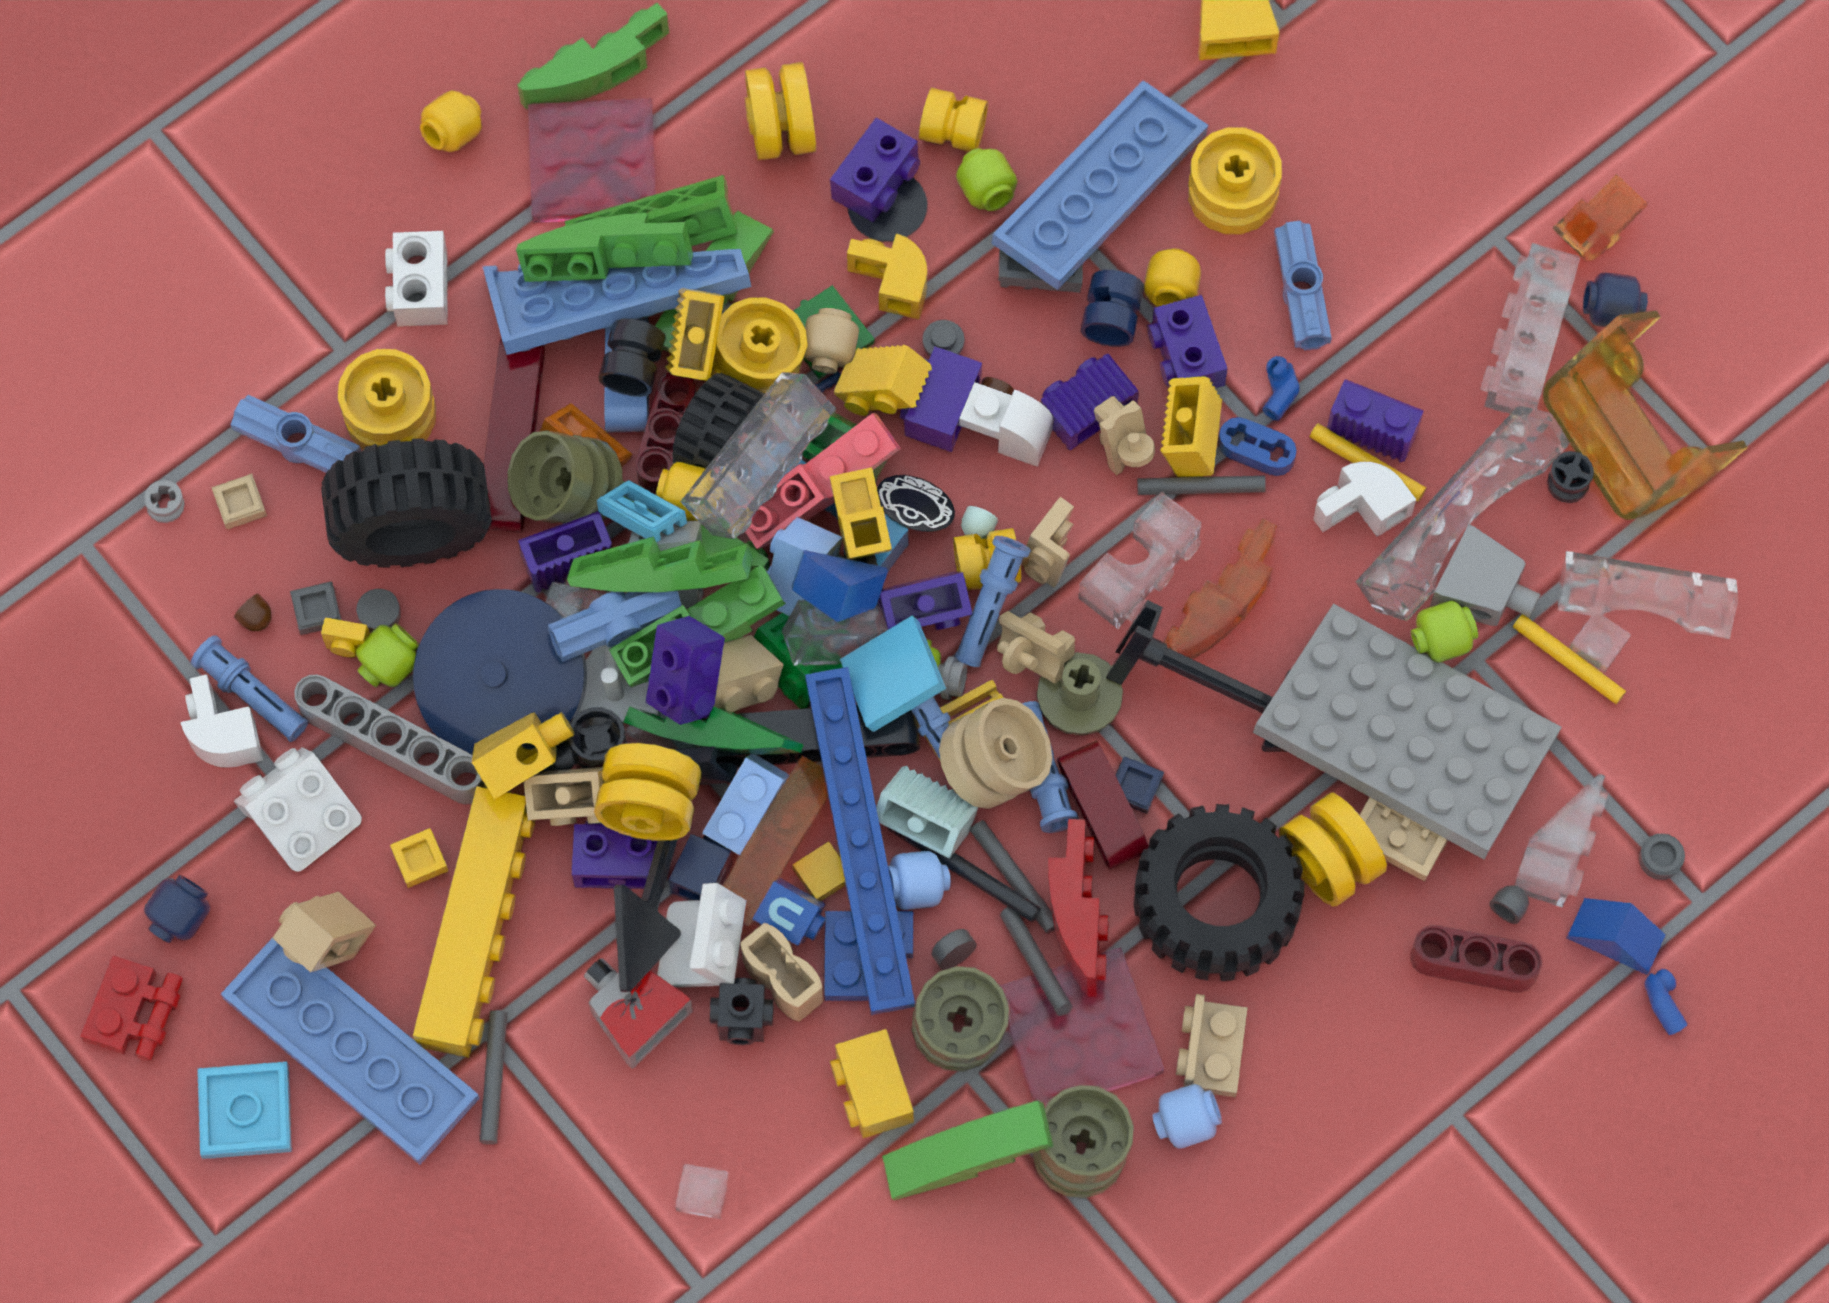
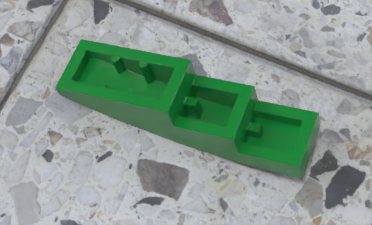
M629 706L623 721L626 724L660 737L700 747L714 746L718 751L758 755L801 753L804 746L800 742L737 713L718 707H713L708 719L702 718L679 725L668 717L664 719L652 712Z

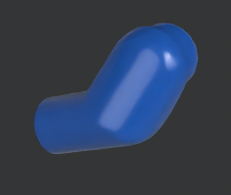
M1660 969L1655 975L1650 973L1645 980L1644 986L1651 1007L1667 1034L1673 1035L1688 1025L1668 993L1676 988V980L1667 969Z

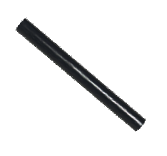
M888 828V831L916 849L931 851L937 855L941 865L946 864L949 870L1030 922H1034L1041 911L1040 906L954 852L949 859Z

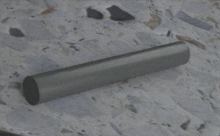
M1265 475L1137 478L1138 495L1265 492L1266 488Z
M981 820L970 829V832L1013 890L1041 907L1036 921L1045 933L1048 934L1054 931L1052 911L986 822Z
M1005 908L1000 914L1001 919L1058 1016L1066 1015L1072 1010L1071 1002L1021 916L1012 909Z
M500 1010L490 1011L479 1141L483 1144H497L507 1026V1012Z

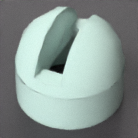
M968 506L963 515L961 527L964 535L978 534L981 539H986L988 533L994 531L998 518L987 510Z

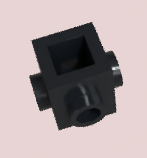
M735 978L734 984L720 983L719 997H711L710 1024H718L720 1041H727L734 1045H750L754 1042H764L765 1026H773L774 999H766L765 986L757 985V982L753 979ZM733 1007H748V1009L739 1012Z

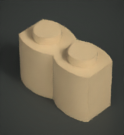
M763 923L740 942L742 959L748 974L758 984L771 989L776 1005L785 1015L800 1022L823 1003L822 984L818 974L809 963L793 955L788 940L778 929Z

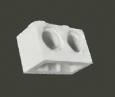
M444 232L393 233V248H386L385 252L387 273H393V286H386L385 290L387 312L394 311L397 326L448 325L447 246ZM413 256L425 257V259L418 264H410L407 262ZM413 294L425 295L421 301H407Z

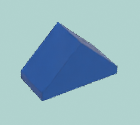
M803 550L792 583V591L834 621L839 622L876 608L888 570L887 567Z
M1584 898L1567 935V939L1648 975L1666 934L1632 903Z

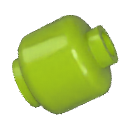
M977 148L968 152L963 157L956 174L957 182L969 203L977 209H986L988 211L999 210L1006 206L1013 199L1018 183L1016 174L1005 156L997 149L983 150L982 148Z
M1452 600L1421 610L1416 617L1417 628L1411 630V638L1419 654H1428L1430 659L1436 663H1442L1469 653L1473 647V640L1478 638L1476 622L1470 609L1467 606L1461 607Z
M397 623L392 627L384 624L379 625L365 639L364 643L360 644L356 649V656L362 664L357 671L374 687H377L381 682L388 687H397L413 671L419 643Z

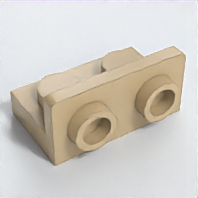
M1062 497L1056 501L1030 535L1027 546L1031 549L1028 557L1023 558L1021 563L1025 567L1024 570L1027 575L1040 584L1048 583L1052 587H1055L1060 581L1070 554L1063 547L1068 540L1066 536L1074 525L1069 521L1074 506Z
M1369 797L1360 813V817L1365 821L1379 843L1385 860L1425 881L1448 840Z
M1196 994L1194 1006H1185L1182 1032L1190 1033L1188 1049H1179L1176 1075L1184 1076L1183 1087L1197 1084L1204 1091L1211 1090L1215 1095L1236 1097L1247 1007L1204 1002L1205 995Z

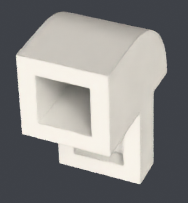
M974 382L959 418V425L999 439L998 453L1038 467L1053 431V416L1044 405L1020 391L1014 390L1013 395H1009Z
M1357 462L1341 469L1338 482L1340 489L1338 486H1333L1318 497L1313 520L1321 531L1324 532L1358 511L1378 537L1412 515L1416 498L1399 476L1389 468L1373 462Z
M202 675L190 678L192 693L185 695L191 720L181 722V726L196 755L211 765L225 768L263 761L257 727L250 707L218 713L214 691L208 676Z

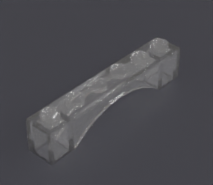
M1518 405L1355 581L1376 612L1408 621L1434 593L1442 563L1452 545L1468 524L1501 496L1525 481L1544 473L1569 446V440L1551 413Z

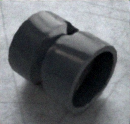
M636 319L616 320L612 324L607 345L613 350L606 353L603 357L598 376L599 382L611 391L623 395L636 397L649 395L652 392L657 374V366L654 363L661 359L666 340L664 332L644 321Z
M592 707L581 711L570 724L574 735L568 738L572 758L577 769L603 767L605 755L610 748L620 744H627L625 729L621 719L613 711L603 707Z

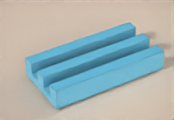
M630 480L597 500L599 513L645 539L654 536L656 542L661 540L660 532L666 535L674 532L673 524L679 527L687 524L684 510Z

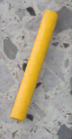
M1319 423L1316 424L1309 438L1351 463L1373 462L1389 468L1399 476L1417 502L1420 501L1427 489L1425 486Z
M1522 614L1514 623L1513 628L1614 704L1617 705L1627 692L1527 616Z

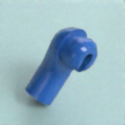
M1282 356L1273 357L1266 364V371L1273 394L1262 410L1265 415L1275 421L1281 419L1300 391L1299 382L1292 364L1287 362L1286 358Z

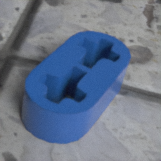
M1241 417L1227 420L1220 429L1219 449L1229 459L1273 476L1284 475L1294 466L1297 449L1293 440L1287 435ZM1237 431L1244 433V441H1241L1238 446L1231 444V436H1235ZM1276 447L1284 450V457H1280L1277 462L1270 460V452H1274Z

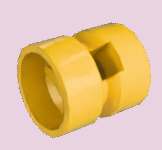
M931 87L922 113L919 139L940 145L946 140H950L953 148L968 152L977 149L985 127L988 101L965 96L959 101L953 92Z
M1013 528L990 531L986 539H981L978 534L953 537L957 572H963L967 591L982 588L983 584L980 582L981 578L979 576L981 570L987 569L995 549L992 543L994 537L1004 536L1016 540ZM1021 566L1015 578L1017 583H1020L1022 578Z

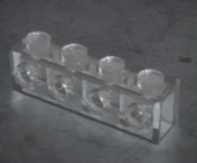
M1534 243L1531 245L1528 258L1519 256L1512 279L1520 282L1517 294L1508 293L1502 313L1503 317L1510 318L1507 330H1497L1491 353L1499 355L1496 367L1487 365L1480 390L1488 392L1484 407L1533 420L1581 256Z
M781 372L680 502L713 536L736 539L737 536L743 534L750 527L752 517L760 506L774 496L778 488L777 485L785 474L798 465L803 457L802 452L813 438L819 436L828 425L827 420L836 410V407L805 374Z

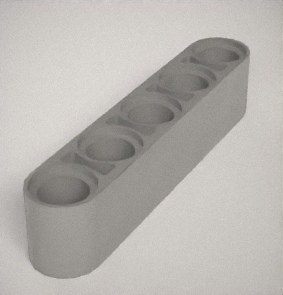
M317 674L308 675L297 683L294 690L295 700L302 717L306 718L311 725L458 803L472 804L476 786L487 788L472 764L473 755L324 676ZM315 694L327 696L326 700L318 706L306 704L307 700ZM359 713L364 716L363 720L355 726L343 724L344 719L351 714ZM389 733L401 735L400 740L392 746H385L380 743L381 739ZM426 753H435L439 756L438 760L429 766L417 763L418 759ZM469 772L476 775L475 780L469 785L461 786L455 783L456 778L462 773Z

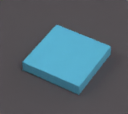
M910 616L840 659L843 668H849L854 697L866 727L872 732H875L946 689L922 627L913 616Z
M287 1061L198 1068L200 1156L202 1159L292 1152L290 1083Z

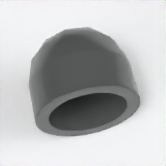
M1511 885L1501 888L1489 904L1491 909L1500 918L1509 923L1518 924L1528 909L1529 900L1528 895L1522 888Z

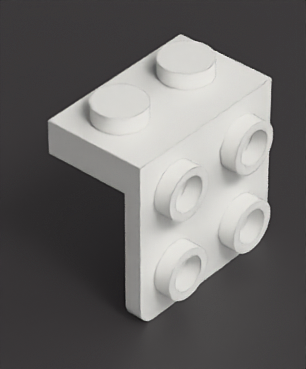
M303 747L298 751L292 748L282 754L274 762L276 766L274 770L264 778L258 775L250 779L240 788L239 791L242 795L234 800L242 813L254 820L287 865L297 872L302 871L358 827L362 821L360 813L317 756Z
M718 883L702 885L700 900L678 901L670 904L666 919L681 931V936L660 958L657 975L675 988L720 986V983L734 984L746 900Z

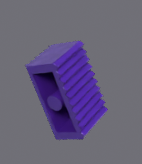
M1105 354L1098 360L1095 357L1086 360L1076 370V376L1071 377L1068 381L1058 380L1052 383L1043 392L1041 404L1053 416V431H1055L1057 437L1061 439L1068 450H1072L1101 430L1094 414V409L1113 396L1123 406H1126L1133 400L1138 404L1139 390L1109 354Z
M1345 379L1332 406L1327 429L1339 436H1343L1346 440L1350 439L1353 444L1358 442L1360 447L1366 445L1368 450L1374 448L1376 453L1382 452L1383 456L1390 455L1392 460L1397 458L1399 463L1406 460L1418 433L1424 410Z
M599 511L518 540L523 563L534 591L538 593L541 592L542 588L549 590L550 586L557 587L558 583L565 584L574 558L612 548V542Z

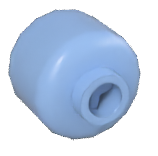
M931 851L897 854L891 859L888 866L895 904L901 910L937 906L942 900L944 891H948L950 888V872L947 865H941L937 855Z
M1197 1084L1188 1085L1161 1095L1158 1104L1159 1112L1152 1114L1160 1139L1168 1137L1170 1142L1178 1149L1212 1139L1216 1135V1125L1222 1124L1221 1113L1211 1090L1204 1091Z

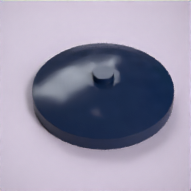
M508 589L476 592L457 600L444 609L423 635L416 653L413 669L416 701L425 722L437 737L473 755L475 743L531 713H535L540 722L543 723L562 712L569 724H571L572 720L578 715L585 697L587 667L584 654L562 662L554 649L548 632V625L563 619L564 616L539 598ZM524 743L521 745L526 749L535 748V746L531 743Z

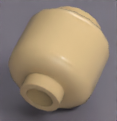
M833 308L819 309L818 314L807 318L805 325L807 349L804 358L812 362V369L822 373L834 374L837 372V368L845 367V364L853 360L859 328L851 320L849 313Z

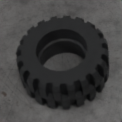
M424 438L405 442H400V440L388 441V444L380 446L374 444L365 447L363 451H353L347 454L344 460H337L328 469L322 480L321 492L329 545L343 559L349 562L355 560L359 565L369 566L373 564L382 568H390V566L397 565L411 567L413 564L435 563L438 559H449L457 556L460 551L466 552L470 550L476 542L480 543L491 526L492 517L484 464L471 449H466L458 443L448 444L446 440L439 439L425 441Z
M1216 804L1215 812L1206 813L1203 805L1191 808L1189 817L1184 819L1181 814H1177L1168 820L1165 830L1157 829L1150 838L1148 849H1144L1142 852L1134 887L1135 916H1138L1140 919L1139 929L1144 939L1152 940V951L1160 959L1166 955L1172 959L1171 967L1181 973L1188 967L1196 970L1195 978L1207 981L1209 973L1220 974L1221 981L1234 980L1236 972L1243 971L1247 977L1259 972L1261 963L1271 964L1279 957L1281 948L1288 945L1294 934L1305 893V882L1301 880L1303 871L1299 857H1292L1293 844L1288 837L1282 835L1278 838L1275 835L1277 825L1267 818L1262 823L1253 820L1255 811L1242 807L1240 814L1229 812V804ZM1206 860L1232 862L1246 870L1257 883L1260 890V902L1257 910L1245 921L1230 926H1215L1201 922L1190 915L1178 899L1177 884L1181 874L1192 865Z

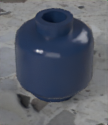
M1602 272L1596 276L1594 281H1588L1583 295V313L1589 314L1590 321L1595 326L1626 330L1633 326L1637 317H1644L1647 309L1648 295L1646 292H1641L1640 283L1636 277Z
M179 875L176 880L173 878L164 879L144 907L146 917L152 922L148 929L168 943H171L174 937L180 940L191 939L211 910L206 900L208 892L182 875Z

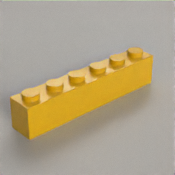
M476 786L413 1033L415 1042L424 1049L469 1058L472 1045L479 1046L481 1042L484 1020L479 1019L482 1004L490 1003L495 985V978L489 977L493 961L500 962L503 955L505 936L500 935L504 919L511 920L516 896L510 893L514 878L521 879L524 871L526 854L521 853L524 837L531 838L536 820H528L525 796L506 792L494 799L487 788Z

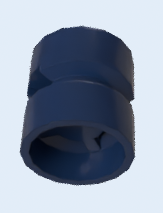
M1101 270L1095 272L1091 276L1087 301L1090 304L1084 310L1081 325L1082 335L1100 345L1110 347L1130 345L1134 340L1138 320L1136 312L1140 310L1144 291L1143 282L1136 276L1123 271Z

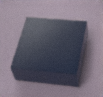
M1124 756L1115 776L1131 808L1148 814L1164 777V772Z

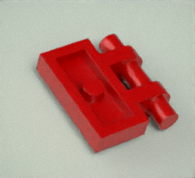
M113 955L80 1035L81 1039L84 1042L125 1054L129 1041L132 1038L140 1041L135 1056L151 1061L156 1047L162 1046L167 1033L163 1030L170 1012L177 1009L181 999L178 992L183 978L173 973H167L162 987H154L152 984L157 974L154 968ZM145 1002L154 1004L147 1024L137 1023Z

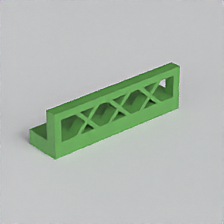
M724 175L565 221V226L601 217L648 213L650 223L685 222L691 246L738 233L737 223L728 201V185Z

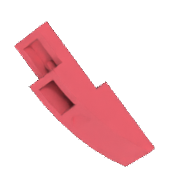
M872 413L809 462L797 465L733 515L756 549H761L772 542L779 529L785 530L796 517L807 521L834 503L830 476L871 467L874 470L901 448L879 416Z

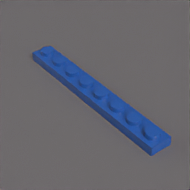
M844 667L806 674L805 681L871 1015L913 1008L915 1007V1000L849 668Z

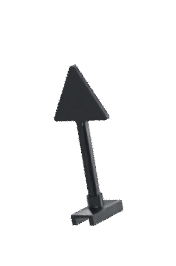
M1149 600L1146 601L1118 644L1115 652L1119 655L1109 669L1106 676L1107 679L1122 685L1140 659L1155 667L1161 665L1261 713L1264 712L1272 700V696L1167 648V643L1154 638L1163 607ZM1291 669L1288 670L1284 679L1286 678ZM1263 740L1261 749L1264 752H1287L1271 742Z
M714 746L672 749L690 757L699 765L701 771L699 785L731 783L736 775L738 767L734 763L717 764L715 762L718 749ZM678 839L657 841L642 899L624 884L614 886L619 987L621 992H631L681 936V931L658 912V906Z

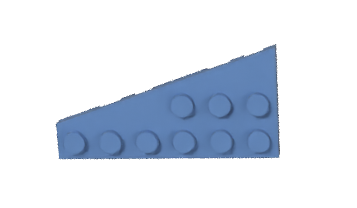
M740 249L693 252L691 265L609 268L606 279L525 282L520 264L517 271L503 272L498 271L497 265L482 266L506 355L519 351H528L534 347L559 340H567L598 329L610 328L619 319L650 317L656 313L674 309L679 305L676 299L680 297L678 290L681 288L724 295L752 287Z

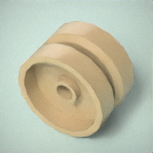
M1000 698L976 709L974 713L965 715L952 722L943 732L939 747L941 767L950 786L963 800L974 807L986 809L999 806L1015 798L1017 795L1041 785L1049 775L1052 763L1051 743L1042 722L1031 709L1017 700Z

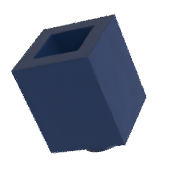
M691 834L668 879L670 892L688 901H695L701 898L703 884L718 883L722 886L732 866L731 851L706 835L700 838Z

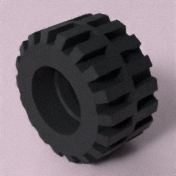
M724 373L714 374L699 388L681 418L674 438L672 463L684 462L708 468L713 472L714 486L721 487V491L730 488L739 480V476L755 457L762 444L770 418L771 404L769 396Z

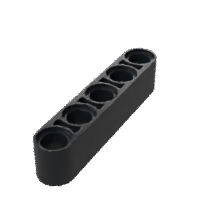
M856 705L866 758L908 755L920 749L919 732L917 730L919 729L918 721L911 710L872 732L866 727L859 707ZM811 708L739 714L804 744L801 753L755 754L772 765L821 762ZM718 751L715 762L717 764L734 763L740 768L745 758L751 754Z

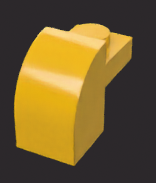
M899 234L895 235L892 248L885 247L883 243L873 239H864L862 241L851 239L847 251V271L882 279L879 290V310L919 320L927 294V264L919 247L910 239Z
M872 467L830 476L839 528L847 559L852 560L891 551L892 547L883 506L881 507Z

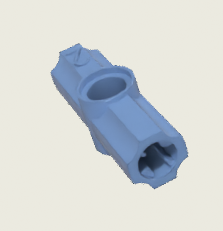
M1301 221L1286 222L1283 226L1275 228L1274 237L1283 280L1282 297L1288 307L1295 348H1302L1305 351L1319 349L1321 346L1329 344L1332 338L1322 290L1323 273L1317 263L1311 226ZM1302 281L1310 284L1312 288L1301 290L1293 284Z
M250 395L241 399L234 410L231 422L232 430L281 452L283 457L292 463H305L327 473L328 469L337 460H344L345 456L353 451H361L359 445L311 424L309 418L304 414L298 412L287 413ZM294 433L305 434V437L299 442H287L289 436Z
M612 591L594 600L588 609L549 624L548 632L557 655L564 662L603 645L612 648L677 609L682 604L677 591L628 593Z

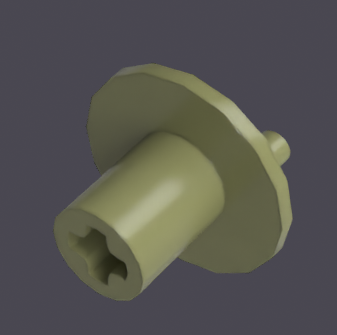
M1076 652L1071 659L1065 662L1062 680L1053 683L1042 676L1040 677L1037 701L1042 715L1051 726L1066 734L1084 736L1099 732L1113 722L1121 709L1123 688L1122 685L1106 678L1111 668L1108 662L1093 654Z

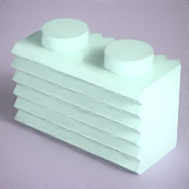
M903 766L881 792L876 806L880 824L949 859L961 845L962 841H964L965 837L968 836L979 808L960 798L954 789L948 790L946 785L940 786L938 781L932 782L930 777L926 778L923 773L917 774L915 769L910 771L908 766Z

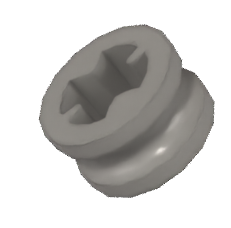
M160 480L151 484L145 491V505L148 514L153 520L168 523L180 517L185 503L181 489L177 484L168 480ZM162 494H169L171 501H168L167 508H159L158 501L161 500Z

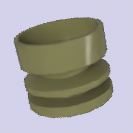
M547 430L533 432L520 442L512 454L507 472L508 491L513 505L519 512L533 520L551 523L561 522L564 524L597 512V500L623 484L622 467L619 458L607 442L596 438L579 435L571 436ZM600 513L602 520L608 518Z
M956 966L938 972L925 983L913 1011L911 1031L917 1049L928 1062L943 1070L964 1072L980 1067L995 1054L1008 1026L1009 1006L1004 991L992 976L976 968ZM956 1014L964 1016V1024L968 1025L964 1026L961 1032L952 1030L953 1023L951 1021L955 1019Z
M1078 1085L1062 1090L1048 1102L1045 1108L1053 1147L1033 1152V1160L1037 1172L1051 1189L1065 1196L1087 1198L1101 1194L1117 1181L1132 1147L1134 1125L1129 1111L1116 1095L1101 1087ZM1077 1142L1086 1144L1084 1155L1075 1152Z

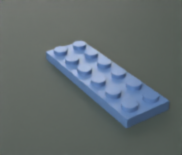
M1143 80L993 233L991 244L1058 290L1206 136L1209 125Z
M273 938L220 994L223 1000L419 1165L424 1162L480 1099L477 1092L327 967L314 972L308 971L303 965L291 961L284 954L283 947Z

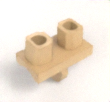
M1113 396L1094 409L1095 419L1099 422L1101 429L1099 434L1100 442L1105 447L1108 466L1115 475L1121 473L1125 465L1142 467L1153 459L1155 454L1154 442L1146 434L1141 407L1134 400L1123 406Z
M1009 611L1000 615L999 623L1002 627V634L997 651L1003 654L1002 663L1004 669L1012 674H1018L1025 668H1028L1053 683L1062 680L1064 664L1074 656V636L1063 630L1053 636L1045 632V624L1042 618L1031 612L1022 618Z

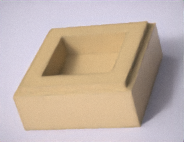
M252 474L212 487L226 530L267 516Z

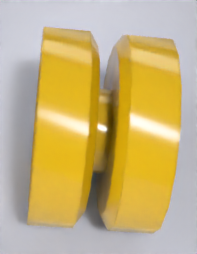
M803 62L781 66L778 73L780 92H775L771 73L766 67L745 70L747 97H745L749 132L754 138L758 161L779 158L782 152L781 131H786L789 148L794 155L816 152L812 107Z
M1227 127L1208 135L1198 144L1191 160L1188 202L1194 215L1207 228L1223 234H1244L1261 227L1271 218L1278 202L1282 179V160L1276 147L1264 135L1248 128Z
M746 298L733 303L721 315L711 377L716 373H724L767 394L770 404L782 400L787 395L788 389L796 381L807 349L806 329L798 315L785 304L769 298Z
M376 349L357 357L346 367L339 380L338 402L350 438L362 450L374 444H377V446L388 444V441L400 440V442L421 438H424L426 441L436 423V403L425 368L413 356L397 349Z
M631 743L620 744L610 748L605 755L601 774L605 784L598 790L594 807L596 819L607 828L638 839L665 841L686 836L690 831L694 813L691 800L698 793L701 778L699 765L684 754L658 745Z
M1333 792L1310 806V818L1299 815L1279 828V838L1282 835H1286L1293 844L1292 857L1300 858L1303 868L1301 878L1323 902L1332 907L1338 906L1355 894V881L1363 885L1369 884L1386 872L1387 863L1375 836L1354 808Z

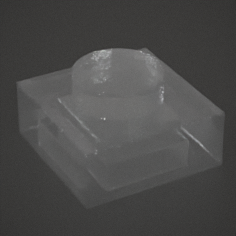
M1595 610L1572 641L1570 649L1605 673L1627 644L1631 634Z
M684 1164L675 1206L676 1211L720 1219L729 1177L728 1171Z

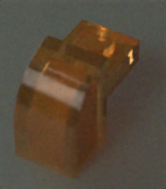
M1616 174L1588 203L1581 198L1552 229L1585 261H1591L1613 246L1621 238L1619 234L1648 204Z

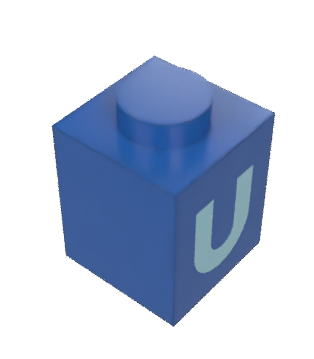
M779 878L772 883L752 919L761 925L766 923L775 927L787 940L799 946L807 938L814 941L826 921V918L820 915L826 904L784 879Z

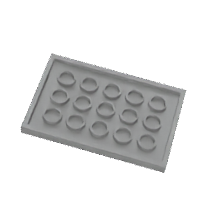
M1333 603L1257 721L1253 733L1474 855L1485 859L1562 727L1444 663L1434 662L1428 654H1419L1415 647Z

